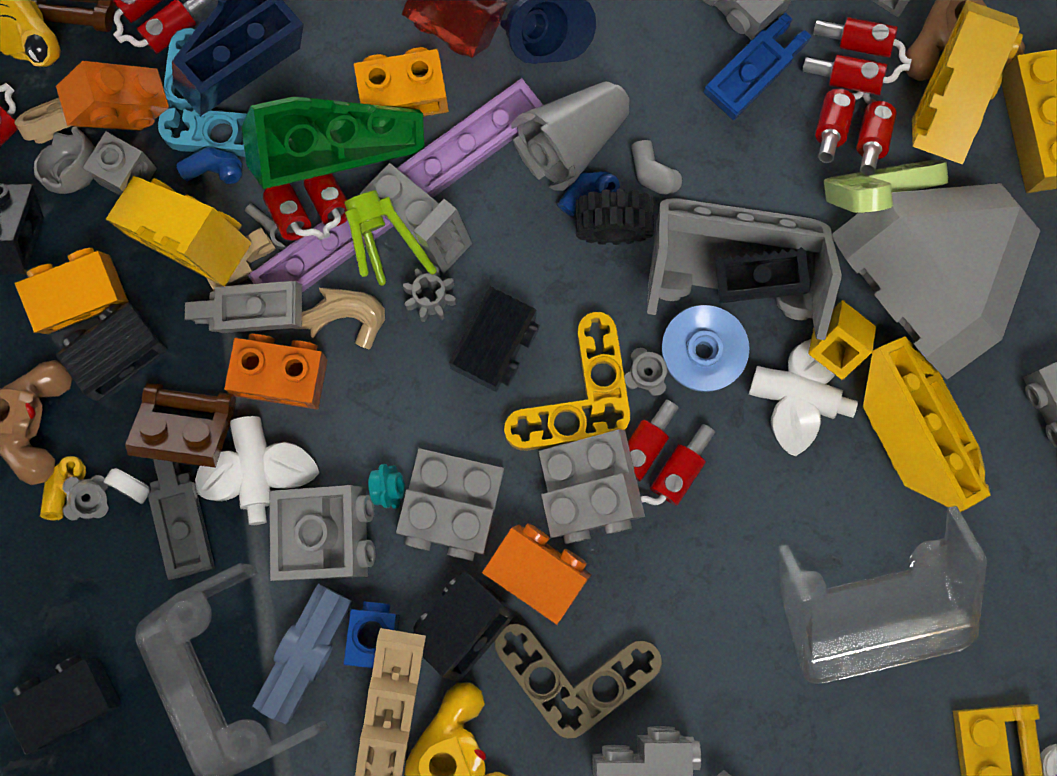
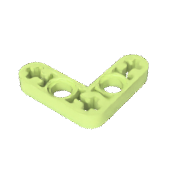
M923 161L876 169L872 175H864L858 172L827 178L824 180L826 202L855 213L889 209L893 207L892 192L912 191L947 184V161Z

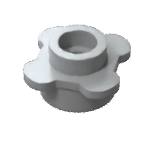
M645 348L635 349L631 353L633 363L630 372L624 376L626 386L630 389L639 387L648 390L652 396L663 394L666 389L664 380L668 370L662 355L647 352ZM650 368L652 375H645L644 370Z
M95 475L91 479L85 480L69 477L64 481L62 489L66 493L67 504L63 507V514L66 518L77 520L79 517L89 519L94 517L101 518L106 515L109 507L104 491L108 488V485L103 482L105 480L103 476ZM84 494L90 495L88 501H82L81 498Z

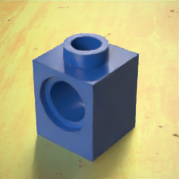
M363 601L362 610L351 609L343 665L373 668L376 648L369 647L363 642L361 636L362 629L368 622L375 621L384 629L398 631L400 614L389 613L390 604Z

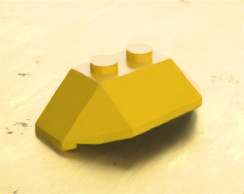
M906 336L873 350L863 408L904 486L957 512H962L991 496L989 485L985 483V467L980 447L939 371L919 351L913 348L912 343Z

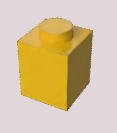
M842 300L833 309L825 340L816 339L813 328L808 354L843 380L873 353L876 326Z

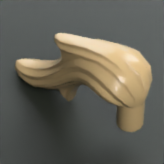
M319 287V291L324 296V299L313 308L303 311L302 327L294 329H309L311 337L314 338L328 323L339 318H354L363 323L355 344L371 349L378 330L385 321V308L374 296L364 292Z

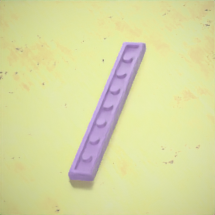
M521 78L401 164L397 169L433 198L519 135L517 127L511 129V123L520 114L540 107L543 104ZM383 217L385 226L372 231L374 240L393 227V224L385 217ZM348 220L330 229V237L328 238L324 237V239L319 240L317 236L311 235L296 240L247 276L253 284L296 281L302 284V292H304L355 255ZM321 222L313 229H317L322 232L325 224Z

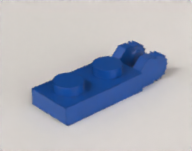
M787 13L782 14L766 31L762 30L705 87L703 93L732 120H735L791 64L793 58L812 38L804 30L797 34L785 49L775 40L786 32L792 22V18Z

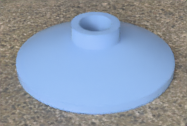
M710 305L694 306L679 313L669 323L662 339V357L671 376L683 386L701 392L716 391L733 383L743 372L749 357V341L742 324L728 311ZM700 344L707 345L711 350L710 357L700 358L696 354V346Z

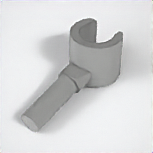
M252 203L245 208V212L270 233L271 241L276 248L280 250L285 249L286 247L276 240V234L279 230L274 220L270 219Z

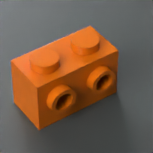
M82 61L56 85L67 126L142 131L144 128L153 125L155 119L169 108L158 69Z
M249 334L248 340L234 338L224 390L234 394L235 397L319 409L328 359L322 351H317L318 345L293 340L291 346L274 344V338L261 334Z
M527 523L525 528L518 524L510 529L482 573L546 618L558 624L592 574L584 569L587 563L572 551L564 549L560 553L548 545L547 542L550 537L543 531Z

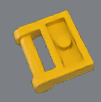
M1037 704L953 711L961 776H1012L1005 722L1008 721L1017 722L1024 776H1043L1035 721L1040 719Z

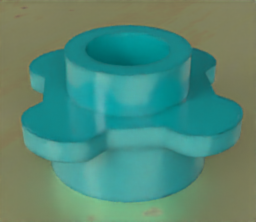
M381 464L379 470H373L369 475L368 487L370 498L376 506L382 505L384 508L392 506L393 509H397L400 507V499L403 498L405 493L403 476L398 472L395 465H391L388 468L387 464Z

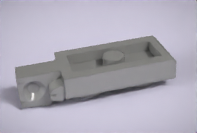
M296 281L215 287V291L210 292L209 301L185 302V320H192L195 324H209V331L220 333L301 328L302 284Z

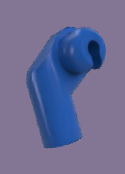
M205 147L176 164L179 174L185 181H190L207 171L219 174V179L226 184H234L242 177V162L233 153L213 147Z
M609 172L582 173L558 201L557 206L567 215L574 217L576 214V199H579L581 195L588 196V193L594 191L602 193V190L617 192V189H620V182L615 175Z

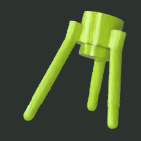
M373 190L344 202L347 209L345 215L350 225L356 260L362 277L368 275L363 243L364 238L377 282L381 286L386 284L383 267L372 235V231L385 226L383 220L385 216L388 217L429 274L434 275L437 269L428 258V255L395 212L390 197L380 200L377 191Z

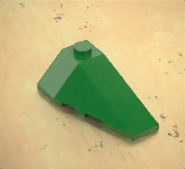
M293 96L251 105L242 125L246 166L263 189L418 153L424 149L423 113L418 109Z

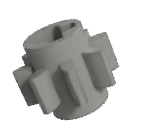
M436 267L437 271L434 275L429 273L422 274L417 268L415 269L416 279L413 284L403 283L404 291L413 295V298L408 299L404 303L406 309L409 311L418 308L420 310L421 322H425L428 315L437 314L438 318L443 320V309L446 304L450 306L456 305V298L446 294V291L454 287V280L448 278L442 281L438 267ZM429 287L431 291L436 292L437 299L430 302L427 297H424L422 290Z

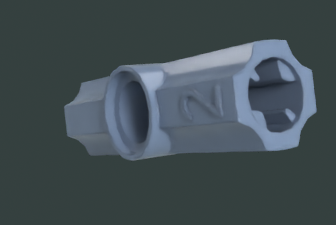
M321 584L316 586L296 626L292 625L283 637L274 655L273 661L276 663L252 707L273 720L289 724L311 681L314 682L323 670L333 649L331 643L354 601Z

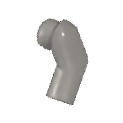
M650 140L637 141L631 145L636 176L641 185L664 195L677 192L682 186L681 174L679 171L655 161L653 146Z

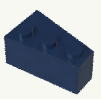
M218 0V5L206 21L202 20L172 60L173 86L201 117L298 51L301 46L304 24L283 0Z

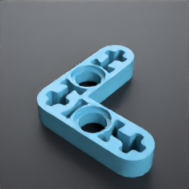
M184 28L177 31L171 38L168 50L163 89L169 108L159 116L158 131L168 146L178 151L198 152L205 147H213L233 153L236 156L245 157L244 144L241 145V126L246 118V113L210 110L200 117L186 99H180L174 95L172 60L196 29ZM176 108L183 110L182 119L189 129L188 131H181L179 138H176L171 131V128H178L180 122V114ZM225 123L232 127L233 133L228 141L216 143L211 140L210 134L216 125Z

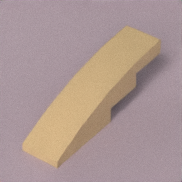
M384 628L379 630L355 776H403L426 639L425 635Z

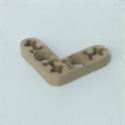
M509 624L495 640V650L499 658L552 729L559 736L567 739L577 738L588 731L654 679L662 665L661 655L653 644L645 641H634L626 645L572 687L526 626ZM510 631L515 636L523 633L528 640L524 642L523 647L530 657L535 650H538L542 655V659L530 663L522 674L515 668L516 665L523 663L518 654L512 652L507 655L503 650V647L507 644L504 636ZM637 649L640 653L649 651L652 655L648 660V665L651 669L646 673L640 669L633 671L628 677L634 681V684L626 688L622 676L611 669V667L619 661L621 668L624 670L634 661L631 656L633 650ZM538 667L549 668L555 675V685L547 693H537L529 684L530 674ZM601 676H610L618 684L617 696L609 702L598 701L593 695V684ZM562 687H566L569 691V695L561 697L567 707L574 709L578 706L582 711L577 717L580 725L575 729L569 724L563 727L558 724L562 715L555 704L551 706L550 710H546L542 704L555 698Z

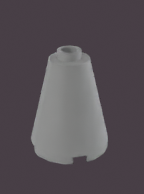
M604 81L524 112L511 123V129L517 127L519 134L513 139L515 148L522 161L538 180L546 176L554 182L549 188L563 191L576 181L628 117L629 97L621 86Z

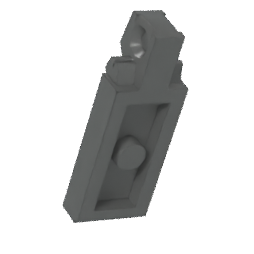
M153 459L158 481L150 482L151 492L147 494L168 580L215 569L196 485L192 480L191 474L189 472L182 474L178 462Z

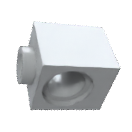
M106 131L83 166V169L99 185L120 196L133 175L150 181L157 170L143 151Z

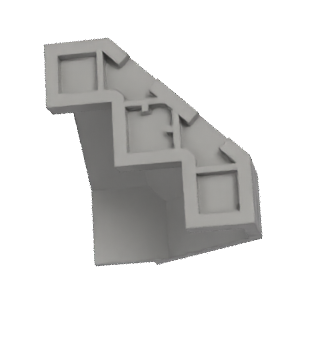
M1001 183L892 192L893 207L881 211L857 213L832 233L834 242L856 273H860L874 290L876 298L896 323L899 322L914 339V345L925 359L946 379L952 377L1003 339L1040 233V229Z

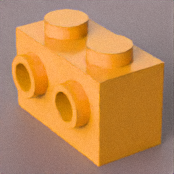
M418 47L406 51L404 55L387 57L386 55L377 54L366 57L362 62L354 63L361 104L418 109L423 113V117L449 112L438 49L429 50L424 47Z
M85 248L68 255L69 262L53 268L52 264H44L32 268L26 272L28 278L15 283L34 333L50 334L99 315L114 304L120 303L124 305L128 302L109 254L100 251L94 252L93 248Z

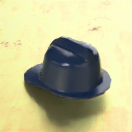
M519 0L510 9L507 19L501 20L500 25L506 30V35L514 55L524 63L564 62L577 58L587 50L594 38L596 16L590 3L586 0Z

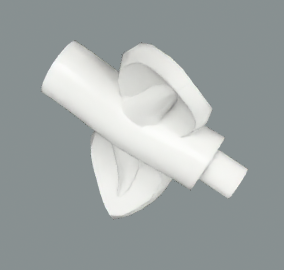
M811 339L802 342L790 353L788 371L757 366L749 390V395L779 401L771 416V428L783 449L794 456L805 451L815 440L820 430L821 415L834 419L838 413L853 418L858 405V401L842 397V389L827 384L835 374L808 354Z
M246 416L236 418L230 421L236 452L221 451L216 468L199 466L195 478L197 493L201 497L213 501H227L239 495L240 509H247L249 525L267 523L265 507L269 506L270 503L269 491H271V487L278 490L299 488L312 481L319 474V469L311 456L293 443L279 442L267 447L260 417Z

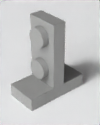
M391 163L360 193L363 194L376 190L380 200L390 197L395 212L428 255L433 265L438 267L439 271L443 274L472 245V241L457 209L445 199L438 203Z

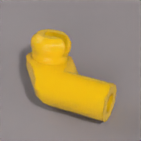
M75 456L63 458L54 467V473L44 482L40 511L42 518L47 520H60L63 518L66 493L63 491L62 485L69 477H76L79 480L84 479L86 467L81 459Z

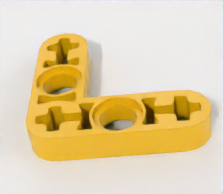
M592 312L582 318L578 326L577 341L587 400L514 411L508 416L504 426L506 440L513 448L528 451L555 447L618 429L626 430L630 422L629 402L617 328L609 315L602 312ZM592 323H599L600 329L608 330V334L603 335L602 348L603 352L612 349L613 355L600 354L588 359L587 353L595 354L596 351L594 338L585 336V332L590 331ZM608 364L614 369L616 379L611 385L602 387L593 382L591 371L596 365ZM607 406H611L614 413H621L622 419L617 420L614 429H608L606 422H596L592 424L594 433H586L587 419L583 409L591 408L590 417L603 415ZM571 412L576 415L580 425L575 434L564 436L555 429L554 421L560 413ZM540 415H549L547 428L551 439H542L543 430L531 432L529 441L526 442L521 441L520 435H512L511 429L518 427V420L526 419L529 426L542 425Z

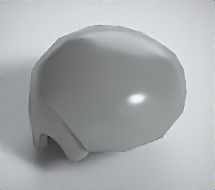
M77 127L72 128L73 135H65L59 132L54 133L52 144L44 148L34 161L35 177L51 192L58 194L73 193L84 189L93 180V177L83 169V166L95 147L90 139Z

